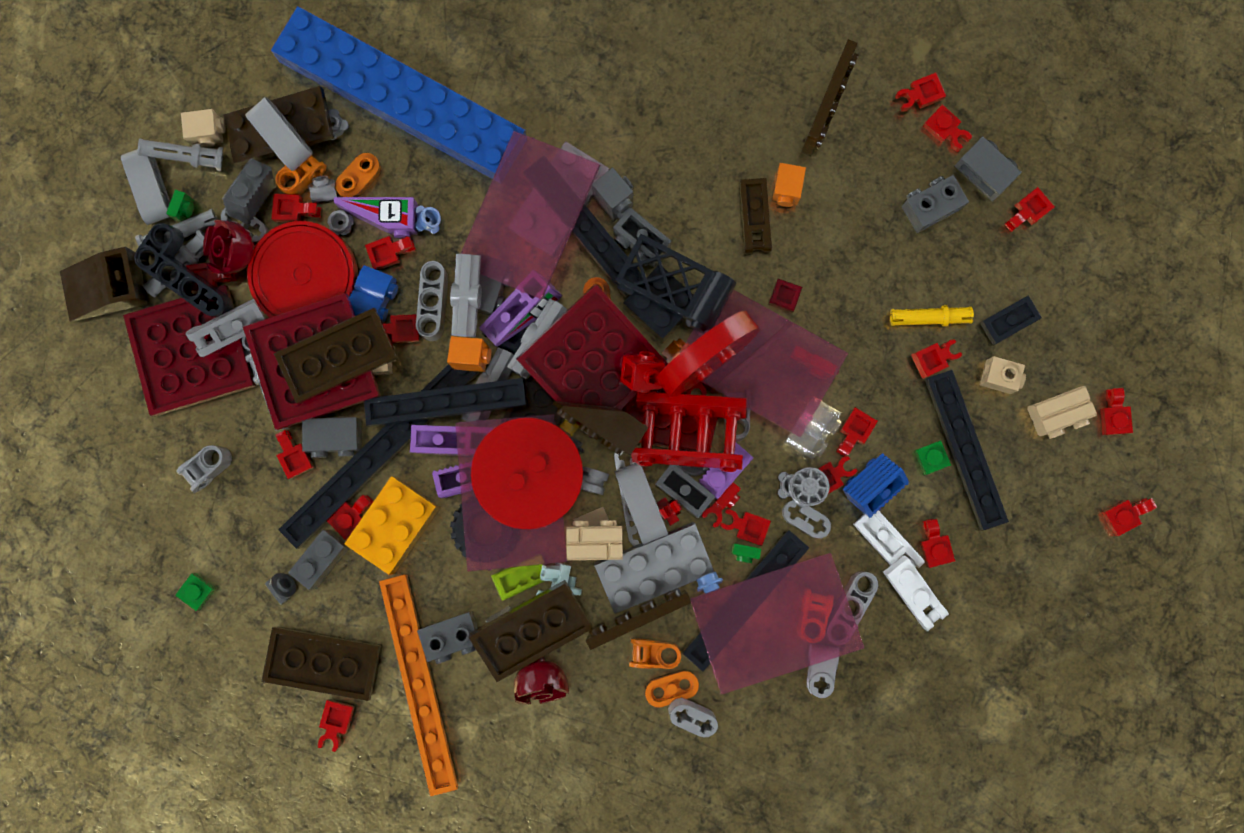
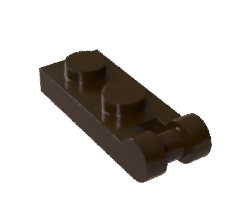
M741 179L739 186L744 253H753V250L771 252L772 241L767 179ZM762 232L761 240H753L752 233Z

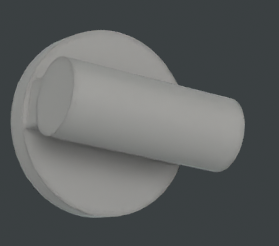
M328 176L315 177L312 179L313 182L308 185L312 203L334 200V197H339L335 181L328 179Z

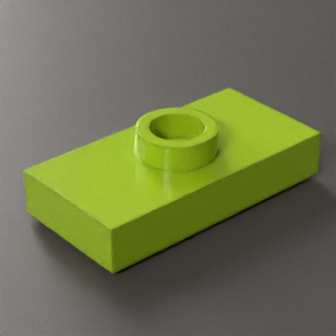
M541 553L491 575L501 601L545 582L540 579L542 565H546Z

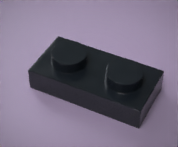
M1028 295L980 322L994 346L1040 320L1042 317Z

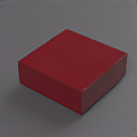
M778 278L768 305L793 313L803 287Z

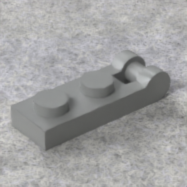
M252 299L200 326L189 329L185 334L197 346L195 350L199 356L204 357L244 337V326L265 320L266 317L255 299ZM210 334L213 340L206 341L204 336Z

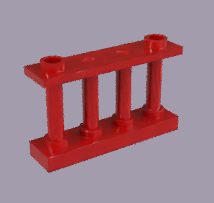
M637 392L638 412L644 414L643 424L649 428L642 437L641 448H635L631 453L633 462H637L640 466L666 464L720 468L724 472H735L736 469L742 470L743 455L735 454L737 421L746 419L747 398L680 394L670 398L667 393ZM658 413L672 416L668 450L652 449L655 415ZM685 415H693L699 418L696 452L679 451L682 417ZM712 417H724L726 419L724 454L707 452L709 422Z

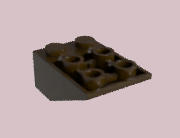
M126 246L97 253L60 271L70 322L148 304L146 290L143 286L142 270L136 265L134 260L136 252Z
M554 401L552 404L558 408L556 414L573 425L578 421L581 423L578 427L580 430L595 440L602 437L601 444L619 456L622 451L631 455L649 428L627 412L616 407Z

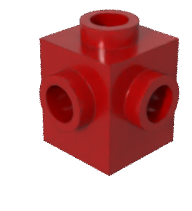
M641 351L639 355H623L620 382L632 391L649 393L653 389H662L656 378L665 368V362L657 358L655 353Z

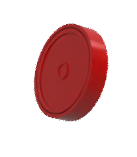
M309 221L284 223L266 233L253 249V255L247 270L250 293L261 311L270 318L344 293L350 297L358 277L356 259L347 243L325 226Z
M746 310L732 315L706 332L677 355L659 373L656 378L670 398L682 394L708 378L714 371L731 360L759 333L760 328Z
M517 418L495 427L480 442L471 466L473 491L482 508L499 523L521 530L543 528L562 518L575 503L583 480L582 461L574 442L556 425L537 418Z

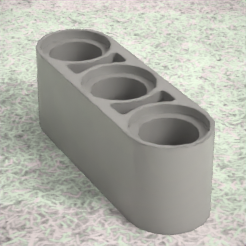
M264 97L245 114L279 159L291 171L296 170L313 154L300 135L267 97Z
M138 149L121 155V161L143 221L150 225L169 218L166 212L170 199L155 157L139 156Z
M436 261L425 263L420 272L416 329L428 341L440 339L443 335L445 324L448 274L444 267ZM432 271H441L439 279L435 281L429 280L428 277ZM438 296V303L434 307L426 306L429 297ZM428 322H436V329L432 333L424 332V327Z
M636 462L614 471L642 544L644 545L667 536V529L642 466Z
M862 571L856 572L850 577L828 618L824 636L829 642L836 645H844L851 639L877 592L878 580L873 574ZM863 576L868 578L870 584L869 588L864 592L860 591L857 585L858 580ZM853 600L857 609L854 614L847 615L844 611V606L848 601ZM840 624L843 627V635L838 639H834L831 635V629L833 626Z

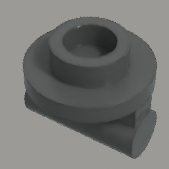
M284 573L275 574L265 583L280 605L286 603L296 591L294 580Z

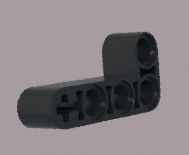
M164 223L154 225L136 250L134 255L136 265L206 315L218 317L232 310L233 302L229 296L174 258L184 242V236L180 229ZM169 231L170 239L165 243L164 235ZM154 253L155 261L150 265L149 257ZM175 268L177 276L174 280H171L170 273ZM197 283L199 290L198 293L195 296H193L192 287L194 284ZM208 299L217 300L216 303H217V305H219V308L217 309V306H216L214 303H212V302H210V301H207V300H208Z

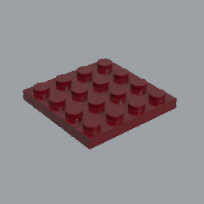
M594 284L516 358L521 366L554 401L611 406L620 410L637 395V391H632L620 382L623 355H639L641 351L655 353L657 358L665 362V367L668 365L667 361L597 284Z
M228 286L216 287L231 298ZM175 299L123 315L149 416L156 417L256 387L250 364L246 362L245 357L247 355L246 349L242 344V338L204 357L199 356L195 350L197 346L188 339L185 333L189 329L200 326L216 317L204 314L185 299ZM208 299V300H207V301H210V302L214 303V304L217 306V309L219 308V305H217V303H216L217 300H213V299ZM210 334L204 336L206 341L213 340Z
M344 293L243 327L275 430L380 397L373 371H370L297 404L274 353L355 317L348 294Z

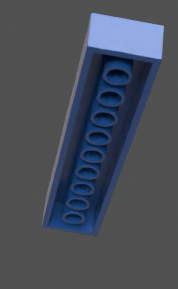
M298 6L271 49L281 64L501 184L504 182L528 140L525 130Z

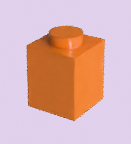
M780 163L776 172L772 201H777V204L785 207H791L793 204L797 205L801 198L806 167Z
M451 336L447 363L454 370L485 372L486 364H489L491 361V349L487 343L480 338Z

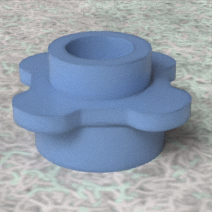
M418 206L415 209L417 214L415 228L418 231L427 230L432 234L439 231L438 225L441 221L439 211L433 207L424 208V206Z
M717 572L700 577L696 580L699 586L697 591H704L705 594L712 593L720 589L719 584L722 583L723 579L718 577Z

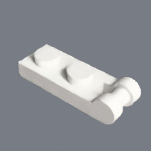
M879 510L876 514H873L872 518L864 514L853 524L890 566L904 553L915 568H920L925 563L923 558Z
M902 556L883 571L926 631L933 628V623L939 618L943 620L949 615L908 557ZM930 605L933 610L925 615L923 610Z

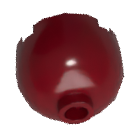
M225 220L213 221L216 224L207 228L203 241V253L209 256L210 263H206L207 267L213 273L234 274L245 269L251 261L253 249L255 248L249 231L236 222Z
M545 657L520 669L514 679V698L518 704L531 705L530 699L539 700L540 704L548 703L566 697V693L569 694L566 673L556 663L546 661Z

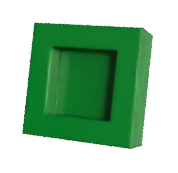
M175 190L166 214L178 222L186 220L193 213L194 199L184 192Z
M941 440L914 450L924 475L951 466Z
M732 543L731 554L737 555L736 561L752 563L753 558L760 559L761 548Z
M191 573L175 596L195 611H200L216 588L196 573Z

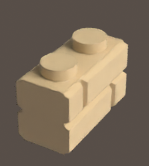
M1085 386L1054 396L1027 408L1034 422L1037 434L1039 436L1048 434L1050 439L1065 434L1064 428L1073 425L1074 429L1090 424L1089 418L1097 416Z
M617 520L600 521V526H589V521H572L573 527H566L567 560H623L622 526H617Z

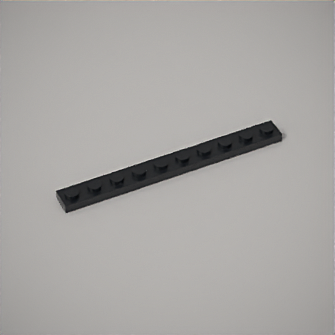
M448 364L421 391L468 385L480 372L454 370ZM432 419L385 425L278 530L296 549H300L345 502H348L411 441V425H427Z

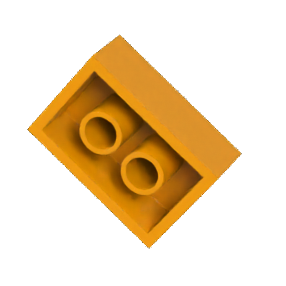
M391 476L344 544L388 575L396 574L441 507L399 478Z

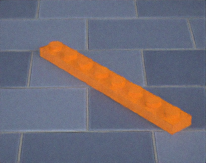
M405 574L379 581L430 797L457 790L459 787L429 662L426 660L417 632L420 629L408 575Z

